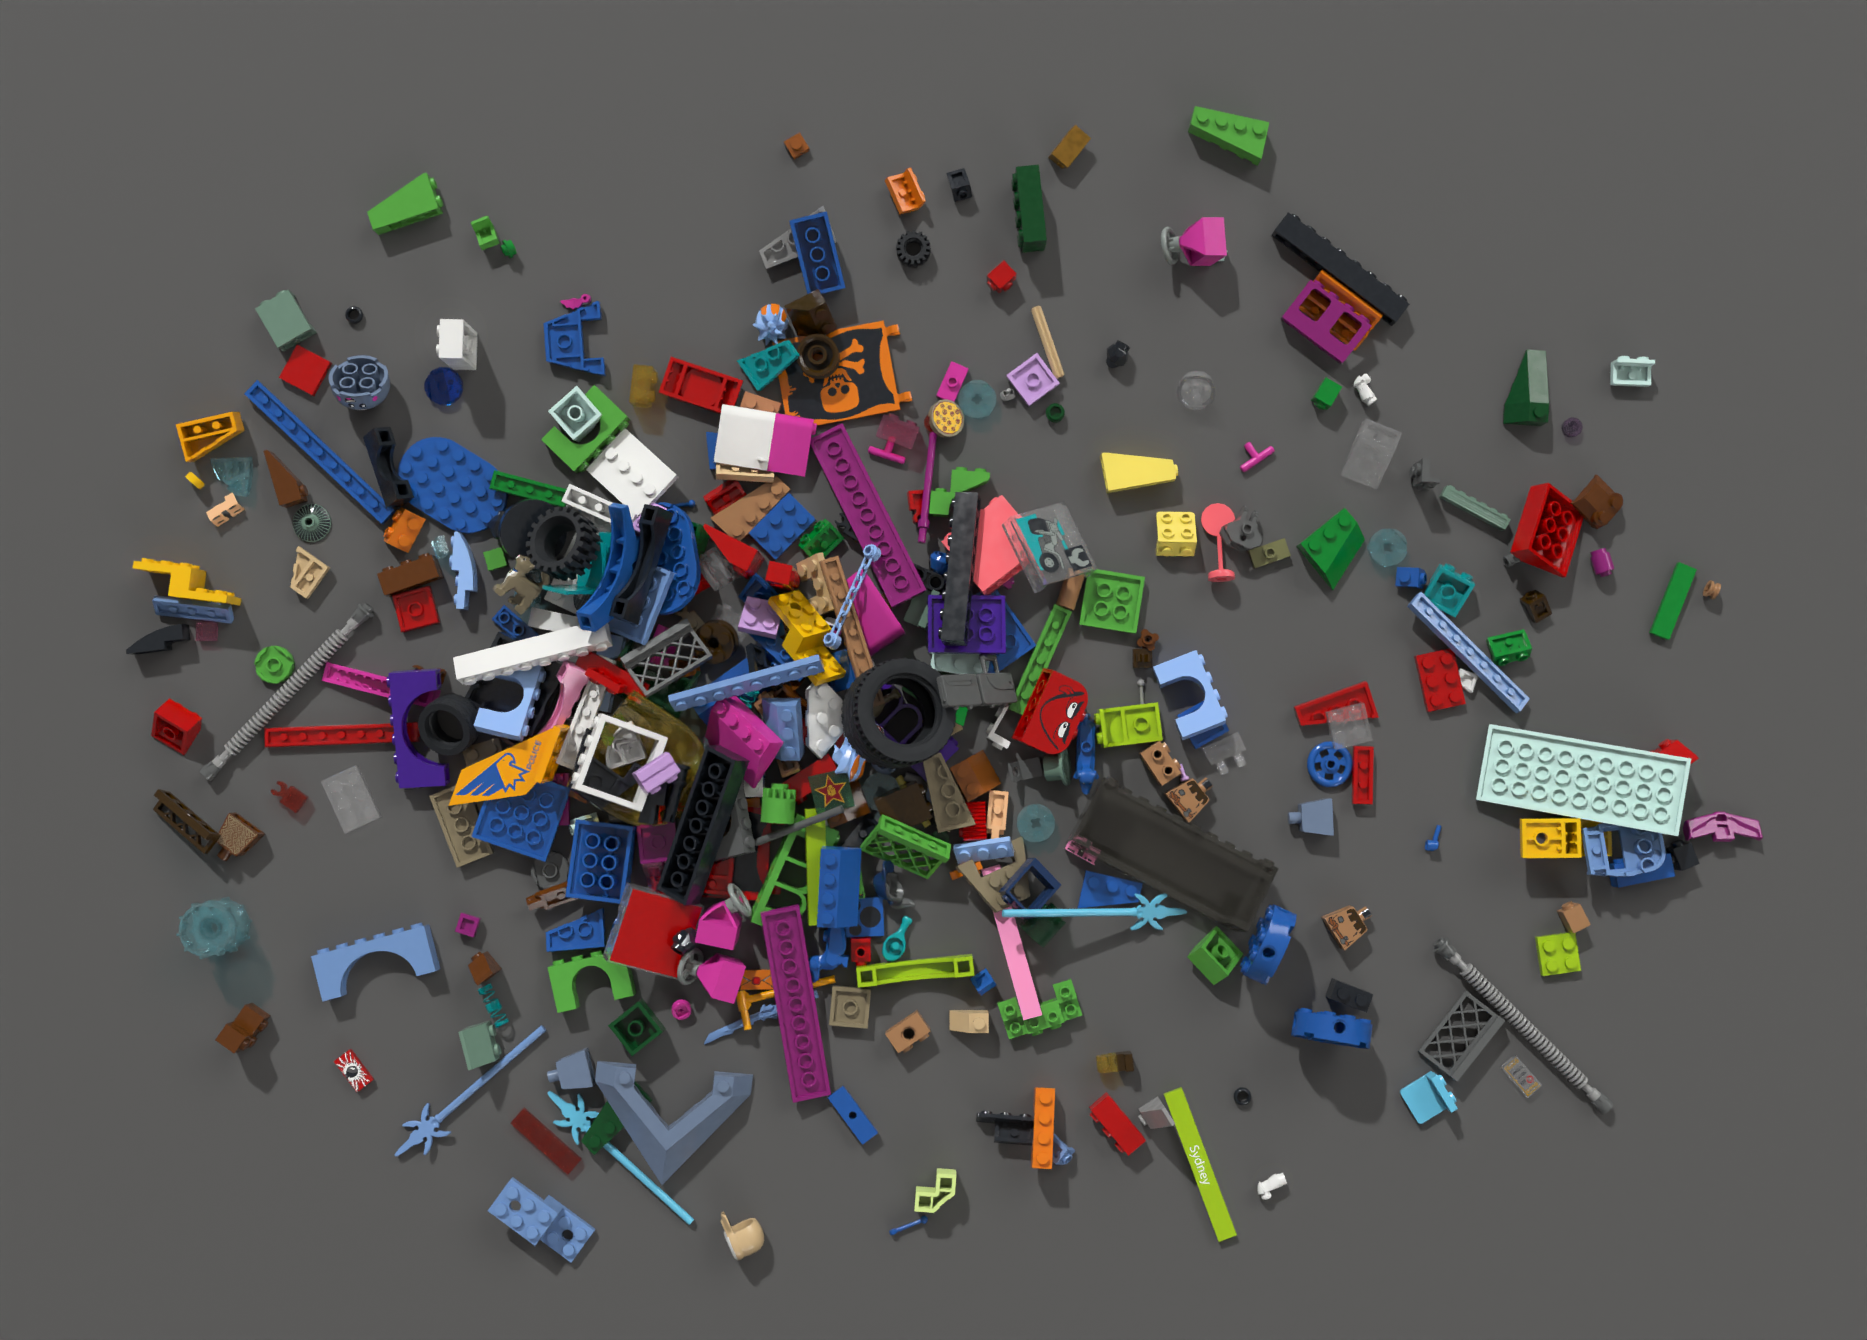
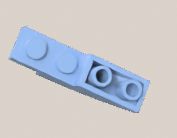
M454 532V536L451 537L453 554L449 558L451 570L459 572L455 579L458 589L457 594L454 596V605H456V609L469 610L470 592H478L477 569L472 550L462 533Z

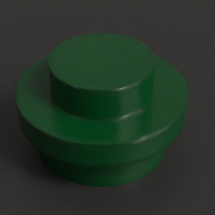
M1053 403L1047 407L1046 417L1049 421L1057 423L1064 418L1065 410L1060 404Z

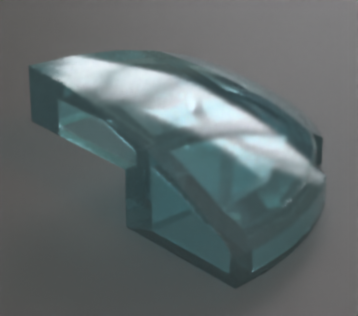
M252 457L211 458L214 473L219 481H224L229 486L227 490L239 496H249L253 478Z

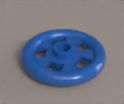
M1327 741L1318 744L1311 750L1307 759V769L1311 778L1319 785L1336 787L1343 784L1351 775L1353 760L1351 754L1343 745ZM1323 750H1327L1329 755H1326L1323 758H1321L1319 753ZM1336 751L1340 752L1343 756L1340 760L1334 756ZM1329 761H1332L1334 764L1332 768H1329L1327 765ZM1320 762L1321 771H1316L1315 763ZM1340 765L1345 766L1342 774L1337 772ZM1325 773L1333 774V779H1325Z

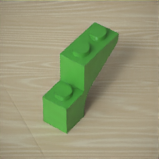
M956 467V470H952L950 492H946L947 489L935 488V491H931L929 516L948 518L951 501L955 499V492H969L988 483L990 472H986V469L976 468L975 471H967L965 467Z

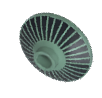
M317 504L302 506L293 517V529L302 540L316 542L323 539L330 531L331 517L325 508ZM308 519H312L311 525H307Z

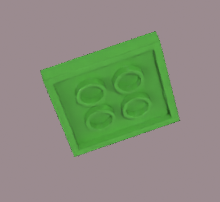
M1088 568L1079 625L1136 634L1145 577Z

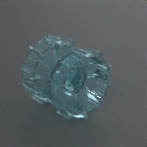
M229 897L221 898V900H208L201 904L199 902L192 903V907L183 916H179L181 921L179 933L176 936L180 937L181 943L185 947V952L189 951L192 954L198 955L200 959L212 955L221 956L227 951L230 953L238 951L237 947L250 938L248 932L252 919H249L243 907L245 905H239L229 900ZM213 923L217 925V932L212 930Z

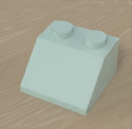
M578 386L574 387L548 411L566 433L577 442H580L589 434L602 417L599 410Z

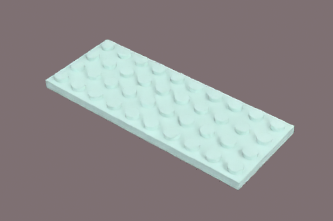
M1489 724L1476 800L1678 836L1691 759Z

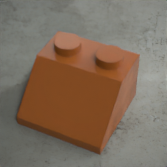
M983 750L950 767L968 802L1001 784Z

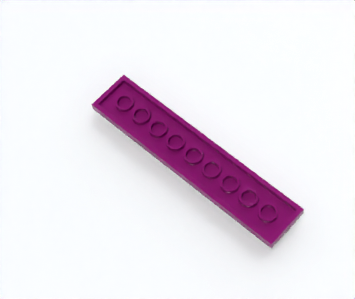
M843 423L811 438L810 445L862 549L864 550L865 546L873 544L881 550L879 559L871 562L870 565L891 607L894 608L926 592L927 590Z
M799 905L762 911L760 916L792 1102L795 1103L831 1095Z

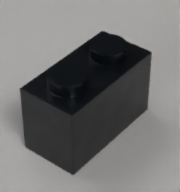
M1332 978L1325 996L1367 1013L1373 994Z

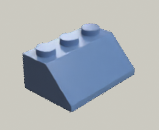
M762 698L764 723L784 742L775 758L781 761H800L805 753L801 698Z

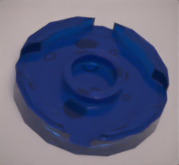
M439 367L429 373L430 375H428L424 382V390L430 400L439 405H451L461 397L463 381L456 371L448 367Z

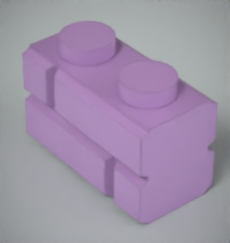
M664 752L633 772L632 775L642 791L647 794L650 792L652 795L661 789L660 785L666 781L669 784L678 778L677 774L681 771L670 753Z

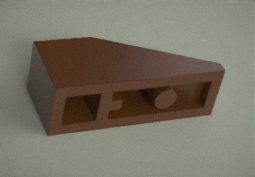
M264 450L279 506L288 508L308 502L306 486L273 452Z

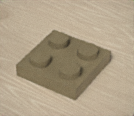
M832 986L829 1025L868 1029L871 989Z

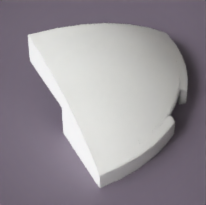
M621 727L613 734L615 738L611 746H607L606 766L611 770L648 758L640 735Z

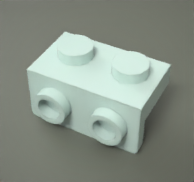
M1619 356L1618 359L1611 362L1610 385L1651 386V366L1655 364V360H1649V357L1630 359L1629 356Z

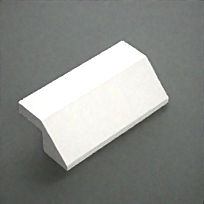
M569 484L562 499V502L567 504L566 507L591 520L599 532H611L608 506L612 502ZM630 511L633 523L637 519V514Z

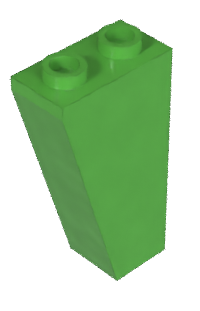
M427 173L421 174L369 210L367 213L372 229L380 235L443 214L441 207L444 205L440 195L437 196L435 189H438L434 177L431 178Z

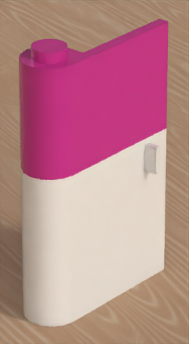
M722 404L714 462L805 477L811 435H815L817 424L813 423L814 419Z

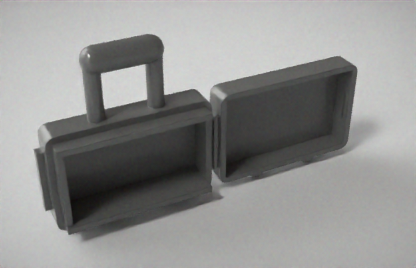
M980 654L979 660L983 673L977 675H942L936 678L943 708H953L954 710H958L959 707L972 709L979 705L989 706L990 708H994L995 705L1007 707L1017 702L1012 675L1009 672L1000 673L996 654ZM985 661H992L995 673H988Z

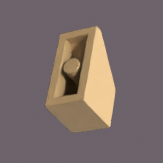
M949 1010V1030L966 1033H989L988 1010Z

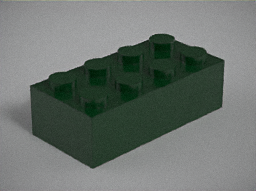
M1039 164L1018 166L1015 169V173L1012 174L1011 180L1012 191H1016L1013 198L1014 210H1018L1016 211L1015 224L1016 228L1020 229L1017 235L1018 247L1022 248V253L1044 251L1047 236Z

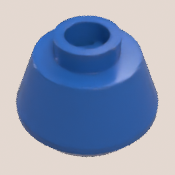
M935 551L930 555V565L933 572L944 575L945 571H948L946 553Z

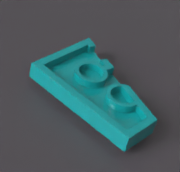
M786 340L763 351L751 354V356L739 359L737 362L756 390L762 391L800 355L790 340Z

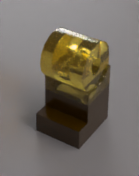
M1131 1051L1113 1052L1096 1056L1097 1072L1134 1071Z

